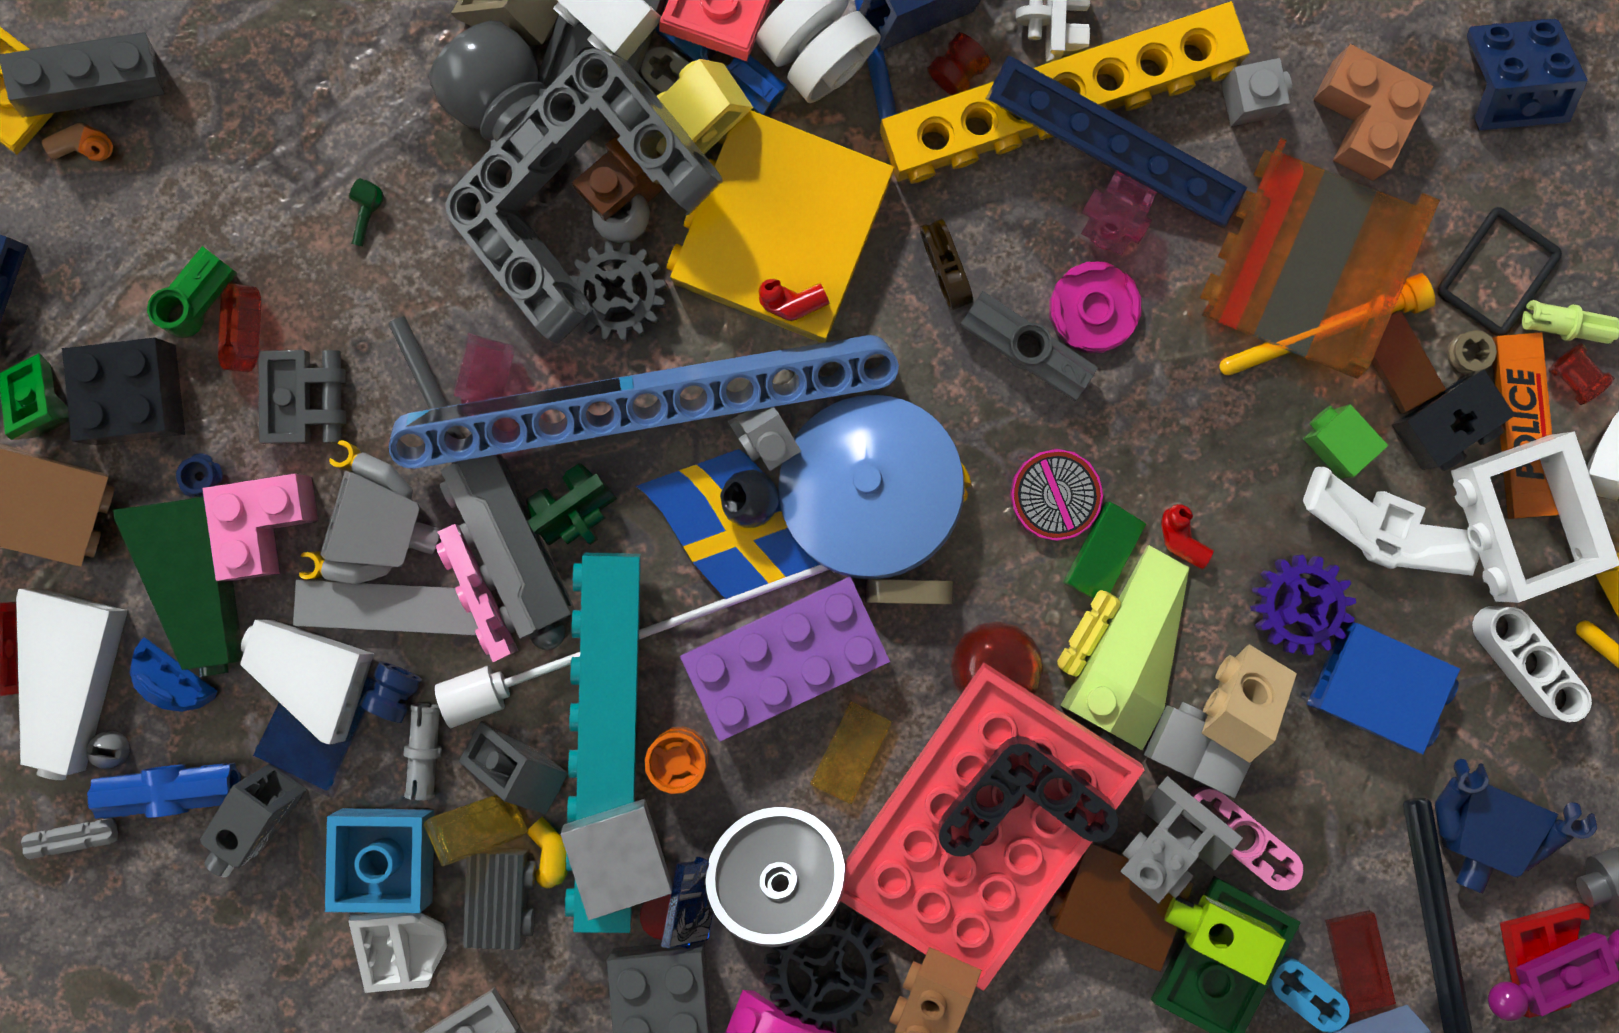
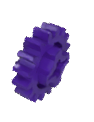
M1293 555L1292 566L1285 559L1275 561L1277 573L1263 571L1260 575L1267 582L1266 586L1253 587L1252 589L1254 594L1261 597V603L1250 606V609L1263 615V619L1255 625L1258 630H1271L1267 638L1269 644L1277 645L1284 640L1283 651L1294 654L1298 645L1303 655H1313L1315 644L1321 650L1328 651L1332 649L1329 637L1344 639L1346 634L1340 628L1341 623H1353L1355 620L1353 616L1345 613L1346 606L1356 604V598L1345 597L1343 592L1351 585L1350 580L1337 581L1335 577L1340 568L1337 565H1329L1322 569L1323 558L1319 556L1312 557L1308 565L1304 555ZM1299 574L1311 575L1323 584L1309 586L1305 578H1301ZM1280 589L1281 594L1279 597V601L1277 606H1275V597L1277 591ZM1300 597L1309 598L1310 603L1304 606L1306 613L1297 612L1296 607L1302 603ZM1331 604L1330 615H1329L1328 619H1326V615H1327V612H1328V608H1329V605ZM1297 623L1301 631H1305L1307 635H1295L1283 626Z

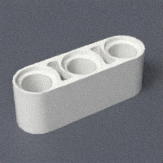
M1488 606L1481 609L1475 615L1472 624L1475 637L1539 715L1565 722H1577L1585 718L1592 705L1589 690L1528 614L1522 609L1515 607ZM1501 616L1505 617L1508 622V630L1503 638H1500L1496 632V623ZM1533 652L1537 658V666L1533 673L1529 674L1526 670L1525 662L1528 655ZM1563 689L1566 694V702L1562 709L1558 710L1555 705V697L1559 690Z

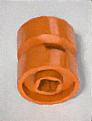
M684 726L672 727L662 732L648 748L645 757V772L650 782L660 791L670 794L685 793L694 788L703 778L710 760L709 747L704 738L695 730Z

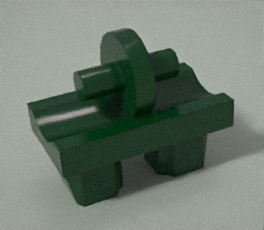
M578 463L566 471L562 477L570 489L569 493L556 500L553 494L546 488L537 491L526 500L532 516L527 522L533 532L539 534L549 546L561 537L566 544H569L581 535L590 545L596 542L598 537L592 528L606 519L601 510L617 499L612 490L597 474L593 475L584 465Z

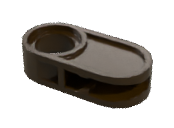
M941 218L930 225L920 226V234L925 250L949 309L954 310L973 303V294L968 278L945 221Z

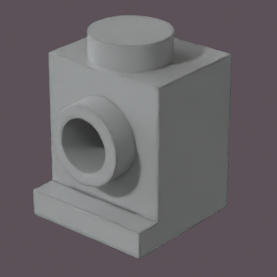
M774 407L742 412L728 421L751 460L754 462L761 457L769 471L801 452Z

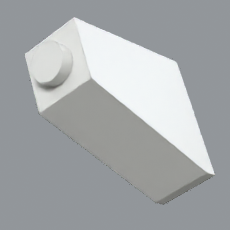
M255 620L253 626H250L243 636L241 651L244 654L240 665L319 741L329 745L346 741L374 653L275 620Z

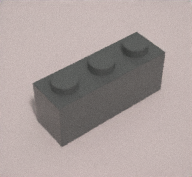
M146 32L0 54V65L8 100L22 118L165 95L155 50Z

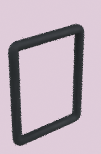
M1496 207L1488 214L1439 284L1438 294L1496 336L1507 335L1526 309V305L1533 299L1561 259L1562 251L1557 245L1504 208ZM1498 217L1552 254L1502 327L1447 290Z

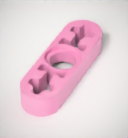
M1207 786L1198 787L1190 793L1199 802L1202 799L1211 802L1216 798L1217 800L1213 807L1229 819L1225 823L1234 831L1242 825H1248L1253 828L1256 835L1254 845L1245 851L1234 849L1230 854L1263 882L1276 890L1283 891L1294 888L1301 881L1303 863L1300 857L1226 795ZM1232 811H1234L1236 815L1230 818ZM1268 841H1270L1271 845L1266 847ZM1266 851L1280 861L1285 860L1287 857L1288 859L1284 864L1289 870L1287 875L1283 877L1276 874L1272 878L1271 876L1274 873L1273 867L1259 856ZM1257 858L1255 865H1253L1252 861Z

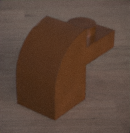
M620 135L605 144L607 150L605 155L572 181L577 193L604 221L615 214L638 193L648 203L664 189L662 185L651 181L638 163L634 161L617 140ZM656 150L657 156L659 158L661 155Z

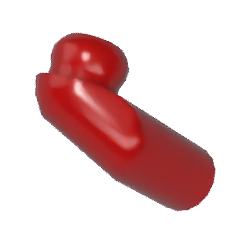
M768 279L762 282L758 290L759 302L767 312L788 321L800 319L830 304L821 283L796 293L781 286L779 280Z
M1176 504L1167 509L1162 515L1161 528L1165 546L1173 554L1203 570L1209 563L1214 550L1192 538L1190 520L1193 518L1192 511L1183 504Z

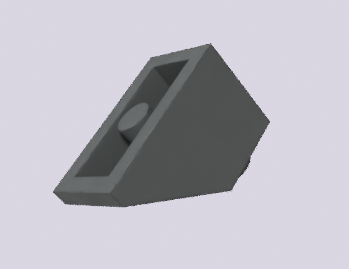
M480 721L459 760L464 767L503 801L545 815L568 775L565 770L545 754Z

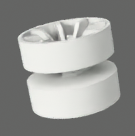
M784 0L767 18L757 33L755 40L757 45L777 67L795 61L788 73L787 79L808 103L820 100L853 77L880 41L881 35L860 11H855L842 17L849 0Z

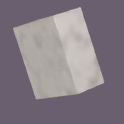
M645 799L563 825L561 837L588 920L672 893V881Z

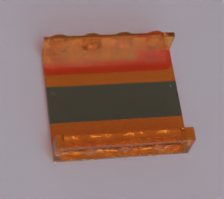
M1280 138L1274 151L1271 152L1265 149L1253 175L1261 178L1255 193L1246 191L1235 215L1243 219L1237 234L1228 232L1220 249L1218 258L1225 260L1219 276L1210 273L1200 298L1208 302L1202 316L1358 379L1368 370L1440 199L1422 193L1413 204L1283 154L1282 151L1287 140Z

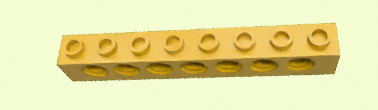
M1232 1L1033 69L1107 110L1125 105L1126 111H1130L1152 102L1151 96L1165 91H1168L1169 96L1187 92L1196 86L1195 81L1211 76L1213 82L1223 80L1234 67L1240 66L1250 54L1235 8ZM1193 45L1200 49L1203 60L1193 61L1185 54L1184 46ZM1140 61H1154L1160 68V75L1151 76L1146 74L1141 68ZM1100 74L1112 76L1117 82L1118 89L1113 91L1103 89L1097 82V76ZM994 82L881 119L880 134L891 166H894L893 172L896 181L909 179L910 184L919 183L935 176V169L952 164L953 169L969 166L979 160V154L994 149L998 155L1008 153L1023 145L1021 140L1038 135L1040 140H1045L1054 136L1024 120L1016 119L1010 112L986 100L985 98ZM974 117L981 118L988 124L989 132L984 135H975L967 129L966 121ZM937 132L944 137L946 146L939 150L929 149L923 143L922 137L926 133Z

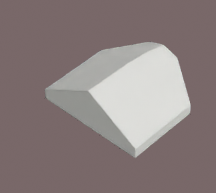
M368 913L350 915L349 926L365 993L425 988L429 986L433 973L447 948L446 930L443 923L423 913Z

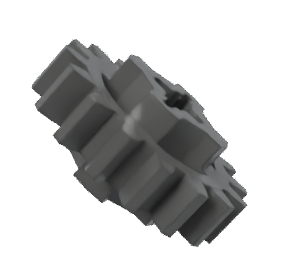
M607 241L605 242V253L599 255L592 247L588 249L591 260L587 264L576 259L574 264L581 273L579 277H569L586 298L589 283L596 290L597 299L592 304V312L586 317L589 320L584 330L592 335L600 328L601 339L605 342L610 341L613 332L618 333L621 341L626 343L629 338L628 331L634 329L641 337L646 335L642 325L646 320L657 325L659 320L653 313L654 307H666V301L657 296V292L667 289L665 280H654V277L661 271L658 263L645 265L649 257L647 251L642 249L633 256L632 246L629 242H624L621 251H615L612 243ZM622 263L619 269L603 271L601 269L609 264ZM641 275L644 276L647 285L645 301L637 295L636 286L641 280ZM602 282L609 286L613 285L616 288L623 284L622 288L632 303H629L624 298L621 300L618 297H614L611 300V296ZM630 313L633 315V317L625 321L611 322L617 314Z

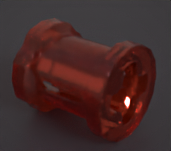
M1582 343L1565 352L1548 369L1553 376L1559 375L1577 394L1575 400L1580 405L1596 398L1615 379L1609 372L1603 373L1586 355L1588 349Z

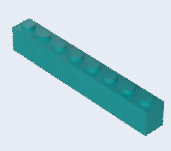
M585 552L582 555V563H574L573 591H581V610H573L572 638H580V657L571 658L570 680L571 685H579V703L570 704L569 729L572 732H578V750H569L568 777L577 778V796H568L567 823L635 802L641 554ZM566 853V871H572ZM576 881L574 888H566L565 917H574L573 932L630 933L632 906L588 920Z

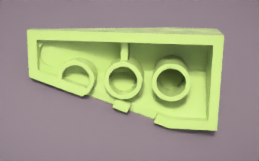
M1147 545L1118 598L1121 602L1119 610L1113 619H1108L1109 627L1093 654L1086 657L1087 664L1081 674L1075 677L1061 703L1062 707L1140 750H1143L1165 709L1189 573L1188 566Z

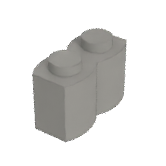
M1184 702L1181 703L1179 710L1166 705L1144 755L1235 798L1251 762H1247L1202 734L1208 714Z

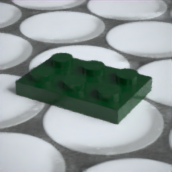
M1213 876L1204 894L1205 896L1270 925L1285 939V943L1270 976L1264 985L1194 950L1188 945L1183 935L1151 1000L1161 1008L1209 1033H1245L1301 922ZM1220 923L1214 925L1210 929L1209 935L1215 936L1219 934L1223 929V925Z

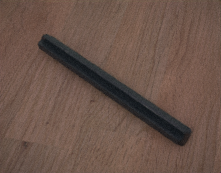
M1426 798L1409 799L1404 801L1403 808L1443 1032L1473 1033L1432 802Z

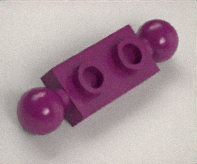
M1619 929L1611 933L1608 940L1605 935L1593 932L1516 967L1515 970L1520 985L1513 982H1500L1494 985L1488 995V1004L1491 1011L1497 1017L1506 1021H1514L1523 1017L1528 1010V1006L1532 1013L1544 1016L1618 982L1619 971L1616 963H1619Z

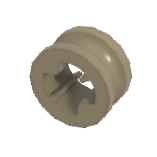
M1479 330L1468 331L1453 338L1447 350L1448 361L1451 366L1458 372L1465 374L1488 368L1495 360L1497 353L1496 344L1492 337ZM1476 343L1480 348V352L1476 353L1477 356H1480V360L1473 359L1467 361L1463 353L1467 352L1468 349L1463 348V345L1466 344L1468 346Z

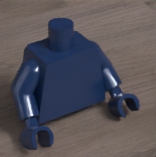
M1458 759L1454 763V771L1457 777L1451 778L1434 804L1439 834L1443 837V847L1466 856L1456 883L1482 894L1485 891L1493 869L1518 878L1524 871L1531 870L1570 842L1574 837L1580 839L1589 838L1597 830L1595 814L1591 813L1585 819L1577 820L1582 815L1580 804L1573 802L1567 804L1563 810L1564 821L1557 819V813L1489 785V778L1482 763L1478 765L1474 772L1469 773L1470 769L1465 759Z

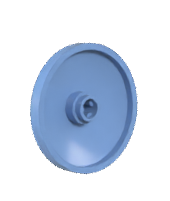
M856 396L841 400L821 410L807 421L795 435L794 440L801 452L781 465L779 501L784 520L792 536L802 549L819 564L838 574L852 578H889L901 575L920 566L941 549L949 539L958 522L963 506L964 474L954 442L943 426L928 412L913 403L891 396Z

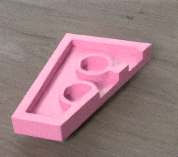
M453 524L438 531L442 542L436 545L437 552L447 570L453 568L460 584V586L455 587L457 595L467 613L471 611L478 626L475 633L485 654H489L492 662H495L517 652V646L501 618L498 605L482 578L478 562L463 538L460 525Z

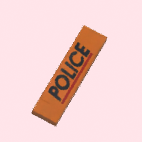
M1542 332L1504 335L1492 338L1497 350L1495 360L1493 361L1495 386L1515 414L1514 417L1502 424L1505 431L1500 435L1501 452L1552 435ZM1540 459L1503 472L1508 519L1559 515Z

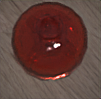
M999 621L979 624L964 633L955 647L950 667L953 683L960 695L983 663L991 666L1033 694L1040 687L1044 671L1041 651L1032 636L1016 625Z

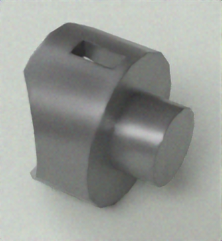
M1615 847L1586 858V875L1578 877L1576 883L1583 901L1589 907L1601 905L1609 915L1618 917L1619 847Z

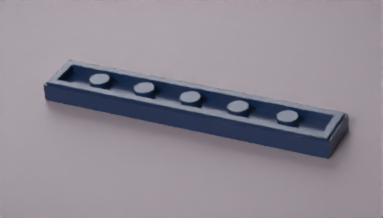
M1007 56L985 98L989 102L1218 227L1225 228L1248 188L1012 56Z

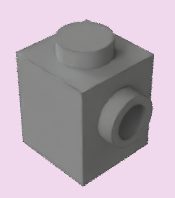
M1280 58L1234 67L1221 83L1231 127L1275 118L1290 104L1289 99H1291L1293 92L1291 77L1287 71L1283 72Z

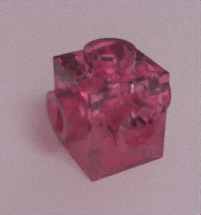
M1116 170L1103 193L1094 189L1082 211V214L1087 216L1088 220L1081 234L1088 237L1097 247L1111 250L1122 256L1130 241L1139 244L1148 230L1152 219L1148 218L1147 214L1157 192Z

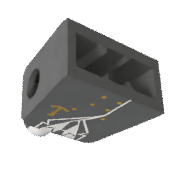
M271 763L233 785L200 838L201 844L211 851L204 861L205 867L217 876L228 877L234 868H240L261 853L307 789Z

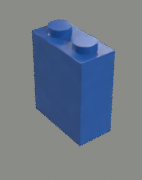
M1342 622L1340 628L1344 631L1346 637L1344 639L1335 638L1307 705L1406 750L1424 754L1426 747L1432 746L1440 731L1438 720L1444 706L1448 705L1457 693L1459 682L1456 678L1460 668L1359 623Z

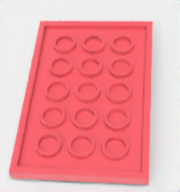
M986 663L981 665L846 859L845 887L840 900L925 955L929 947L982 970L976 985L982 991L992 981L1092 842L1082 838L1023 794L976 851L963 857L954 856L947 853L939 841L938 829L942 815L1002 743L1015 736H1023L1033 740L1107 796L1114 804L1115 810L1145 771L1142 763ZM1025 751L1021 756H1017L1014 753L1009 755L1012 762L1011 768L1015 769L1019 765L1025 766L1033 774L1034 781L1030 784L1034 785L1039 772L1029 764L1028 752ZM1063 778L1051 779L1044 787L1046 796L1053 800L1064 799L1071 791V784ZM987 785L978 791L976 799L980 805L994 807L1001 803L1004 794L998 787ZM1082 793L1076 806L1085 812L1088 821L1087 825L1090 826L1094 821L1102 825L1105 822L1103 809L1095 814L1085 808L1081 799L1085 794ZM969 806L965 807L969 810L967 822L961 828H957L954 825L951 826L952 839L954 840L960 835L967 839L970 837L968 825L976 815Z

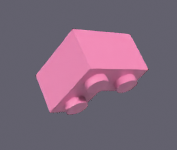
M289 474L202 488L216 581H236L280 574L273 529L318 522L311 476Z

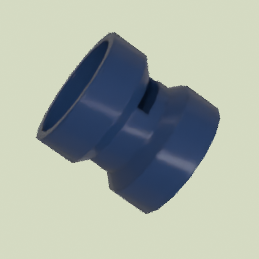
M380 661L373 675L375 678V688L365 692L359 705L368 712L383 719L402 723L408 711L405 700H408L410 695L416 694L422 679L406 669Z

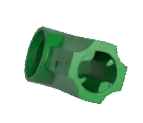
M202 246L168 288L160 289L151 296L147 305L149 319L156 326L178 338L194 336L204 324L205 312L237 275V272ZM183 304L182 316L177 321L170 323L169 313L171 309L176 305Z

